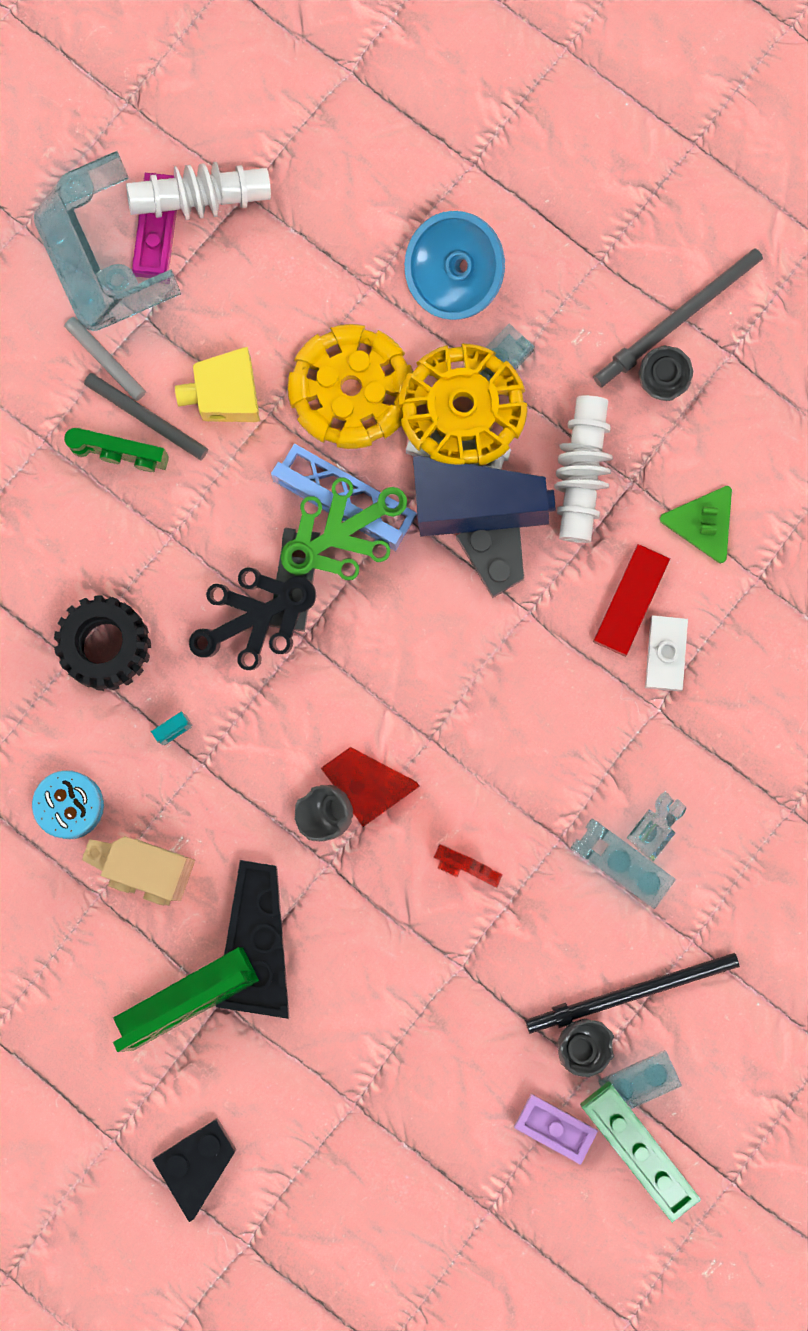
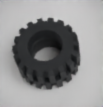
M102 595L94 596V600L91 601L87 598L79 600L81 605L77 608L71 605L66 610L70 613L67 618L61 617L57 623L61 626L60 632L55 631L54 640L58 642V646L54 647V650L61 660L59 661L61 667L79 683L100 691H104L105 688L117 690L120 689L119 685L121 684L129 685L132 683L133 680L131 678L136 674L138 676L141 675L144 671L141 668L143 663H148L150 658L147 652L148 648H151V640L148 638L147 634L149 631L142 618L125 602H120L114 597L105 599ZM104 624L115 625L122 633V646L119 653L112 660L105 663L96 664L89 661L84 652V643L88 634L97 626Z

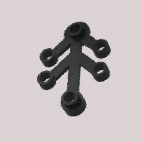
M247 567L242 569L238 575V582L241 587L250 590L260 588L278 595V597L267 603L232 592L223 584L211 585L206 593L207 599L211 604L218 606L228 605L247 613L214 630H196L189 639L190 650L198 657H212L219 651L221 642L253 627L247 647L238 654L237 662L244 670H255L262 661L260 653L272 617L285 610L279 633L271 636L269 647L276 654L289 653L293 647L292 636L300 613L308 611L316 601V589L308 579L292 577L284 583L261 575L255 568ZM248 572H253L255 575V582L252 585H247L245 582V576ZM217 588H221L224 592V597L221 601H216L213 596ZM296 588H300L303 592V597L298 602L292 598V592ZM202 636L208 641V645L204 650H201L197 644L198 639ZM281 636L287 642L283 650H279L276 647V640ZM247 653H252L255 657V662L252 666H247L244 662V657Z

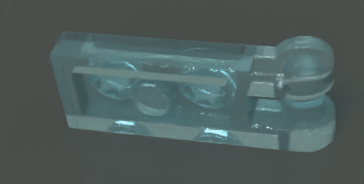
M591 819L585 827L587 832L580 841L576 839L570 849L649 907L655 909L676 879L599 822ZM599 839L608 844L601 856L592 850Z

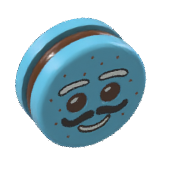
M58 771L47 776L36 788L32 799V811L37 824L46 833L63 839H77L89 834L100 822L104 810L103 795L98 785L89 777L75 771Z

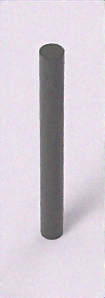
M90 373L85 379L84 385L200 461L206 456L208 448L95 374Z

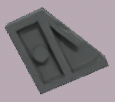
M520 527L487 531L477 530L456 535L457 541L492 598L523 581Z

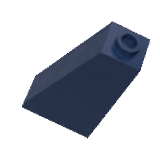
M423 456L413 457L420 537L475 532L477 530L487 531L549 525V512L556 511L554 489L547 490L546 477L471 464H446Z

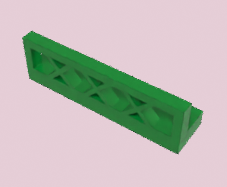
M243 947L234 949L113 1017L122 1036L113 1042L116 1051H134L258 982L259 979Z

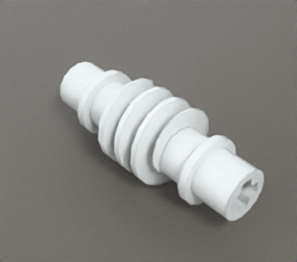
M213 162L211 175L205 163L198 166L197 177L191 165H185L183 178L175 166L174 178L157 180L156 175H150V181L126 183L130 215L155 213L156 218L162 217V212L181 209L185 219L190 220L191 209L195 207L201 219L204 218L205 207L208 205L213 216L218 217L219 204L239 203L241 208H247L248 202L271 199L270 179L267 168L243 170L242 165H238L233 172L220 173L217 162Z
M582 395L576 398L574 419L568 421V428L572 430L571 443L559 445L560 449L566 453L558 456V463L565 467L556 470V476L563 481L554 484V488L565 492L563 506L557 507V514L562 516L559 539L568 542H591L594 519L600 518V511L595 510L596 490L607 489L610 485L598 480V476L611 474V469L600 466V462L613 460L611 454L602 452L604 434L609 433L611 429L610 424L606 423L609 401L598 396Z

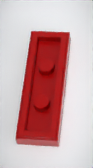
M637 544L593 640L594 643L624 657L627 656L671 558Z

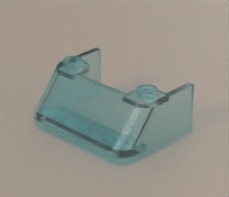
M118 151L64 174L37 207L33 217L34 224L78 321L91 331L101 330L181 295L172 269L139 284L133 271L125 265L114 264L100 270L74 210L90 202L95 193L129 179Z

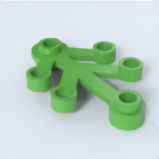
M345 477L337 478L332 484L333 499L324 534L312 541L310 539L314 519L321 513L322 503L315 496L305 497L300 505L302 516L297 537L286 543L281 552L283 567L294 575H304L315 568L339 574L344 580L355 579L359 574V565L354 559L345 558L339 561L319 555V553L331 546L370 556L376 562L387 560L390 556V547L386 541L378 539L372 542L349 535L385 514L394 517L403 513L407 506V498L404 492L397 487H387L381 491L376 503L342 522L347 498L353 493V484ZM341 481L346 482L350 487L346 495H339L335 490L336 485ZM390 494H394L399 498V504L395 508H389L385 504V499ZM309 500H314L318 504V510L314 514H309L304 509L305 503ZM382 544L386 547V554L383 557L374 556L372 550L375 545ZM296 550H302L306 554L305 561L302 563L294 562L292 553ZM352 563L356 568L354 574L350 576L344 575L341 571L343 564Z

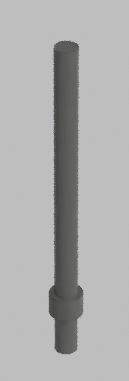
M754 248L630 348L621 349L612 357L613 361L593 376L596 384L602 388L621 372L626 373L637 365L636 360L763 260L761 252Z

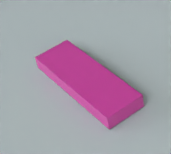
M146 172L144 174V181H150V175H156L157 180L174 178V175ZM177 210L162 212V217L156 218L155 213L139 214L131 272L133 277L168 280Z

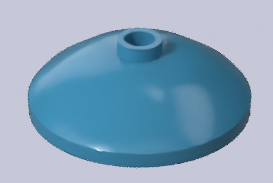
M463 211L442 212L427 219L413 234L405 255V277L414 299L430 314L449 320L469 318L488 307L501 288L505 273L503 247L493 228L480 217ZM463 260H466L468 264L465 272H462L460 269V264Z

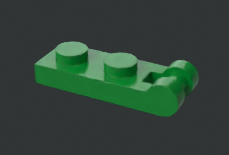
M71 428L64 436L66 445L78 457L87 456L89 453L99 454V458L105 462L120 464L121 460L133 462L135 468L147 472H155V468L166 470L169 456L166 450L161 447L80 428Z

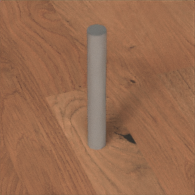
M75 317L70 318L65 323L64 327L135 401L140 400L145 395L146 391Z

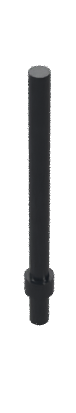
M732 953L569 1006L566 1003L554 1006L550 1012L525 1019L529 1034L556 1025L558 1028L568 1026L573 1022L572 1020L740 967L736 954Z

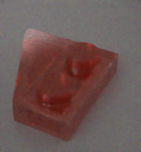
M349 747L321 767L331 783L347 794L353 806V814L363 828L420 787L417 781L352 747Z
M439 844L433 860L439 862L438 870L456 878L462 872L497 888L503 874L492 870V868L441 844Z

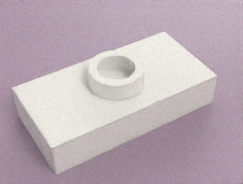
M651 616L645 688L679 692L683 690L688 619Z

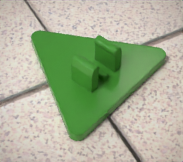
M729 486L722 487L664 513L660 517V522L716 562L724 563L727 559L732 489Z

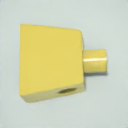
M248 347L195 363L193 365L195 383L175 385L178 407L198 404L199 413L203 421L260 422L252 362Z

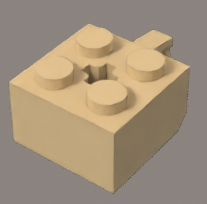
M126 836L113 843L90 839L82 858L86 863L101 870L102 877L110 879L109 887L134 894L136 889L144 891L143 899L163 906H169L171 901H181L195 863V859Z

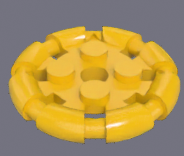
M345 324L330 328L331 332L322 336L316 334L297 353L294 359L296 362L294 371L289 372L288 399L291 408H295L299 415L297 421L315 439L323 443L325 441L335 443L337 448H365L372 446V442L379 438H388L402 425L400 420L403 418V412L398 407L399 394L407 373H412L413 369L411 365H407L403 357L405 352L387 334L379 330L377 333L366 330L365 325ZM361 343L372 346L369 356L366 352L359 350ZM338 345L341 353L329 358L326 349ZM391 363L394 372L385 377L382 367ZM309 368L318 371L316 381L307 378ZM350 379L357 380L362 386L360 392L354 396L344 394L341 387L345 381ZM386 394L396 397L393 405L383 404ZM318 398L321 408L311 410L308 402ZM373 417L376 425L365 429L362 422ZM334 418L346 421L342 431L331 427Z
M461 343V347L448 348V345L424 355L416 362V369L412 373H407L400 389L398 407L403 412V418L400 421L407 438L418 451L422 449L431 455V459L446 464L478 463V466H483L503 456L510 449L509 444L514 438H519L527 417L528 404L524 402L522 394L525 392V388L514 367L508 361L503 362L495 356L496 352L474 344ZM463 361L464 368L451 370V362ZM486 367L495 373L490 381L480 375ZM428 375L437 379L433 387L423 382ZM498 395L508 396L509 403L499 405ZM461 396L468 397L473 402V408L468 412H459L454 408L453 401ZM427 404L428 414L417 415L416 407ZM495 422L503 427L498 436L491 431ZM435 430L444 438L440 444L430 438ZM475 439L476 449L463 450L462 441Z

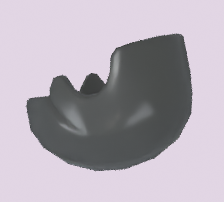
M664 345L651 350L643 358L638 375L642 388L652 398L661 401H672L688 390L694 371L690 358L680 348Z
M335 785L312 787L306 796L298 799L296 802L294 819L299 832L308 840L327 841L341 836L352 823L353 806L347 794Z
M582 1019L571 1022L563 1029L558 1040V1055L561 1065L576 1076L589 1078L601 1073L614 1057L612 1044L614 1035L612 1031L599 1021Z

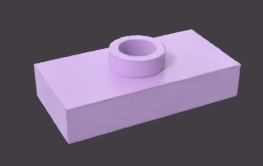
M530 1094L514 1125V1128L580 1165L598 1132L592 1126L533 1094Z

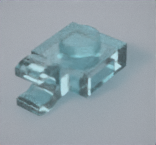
M663 792L657 798L655 803L656 812L648 810L627 837L644 856L652 861L657 858L675 835L671 826L686 811V806L680 800L676 799L674 801L666 792Z

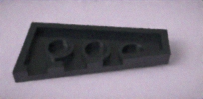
M240 860L224 955L238 947H243L259 981L216 1004V1007L289 1019L278 868L275 865Z

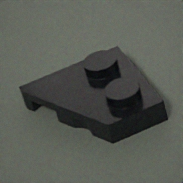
M218 1118L152 1159L189 1222L195 1219L236 1152L235 1146Z

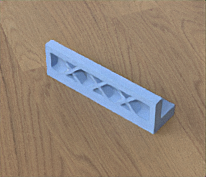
M295 443L283 463L277 462L271 472L273 482L303 499L307 496L317 497L322 503V510L328 513L333 493L322 487L319 479L330 476L337 478L345 477L356 488L353 489L351 496L365 493L372 498L373 504L378 501V496L381 493ZM297 455L311 463L313 475L303 476L290 468ZM315 465L323 469L324 472L317 473ZM342 482L344 492L338 494L346 495L349 491L346 482ZM388 496L385 499V504L389 508H395L399 504V502ZM350 497L347 498L342 518L343 522L363 510L352 504ZM309 500V501H308V502H310V503H312V504H314L315 506L318 507V504L316 503V501H314V500ZM406 507L404 512L401 513L406 518L399 530L382 521L380 517L359 529V531L375 540L386 541L389 547L396 551L416 518L417 513Z

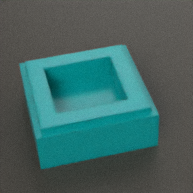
M181 711L152 730L151 733L158 743L166 745L191 729L192 723Z

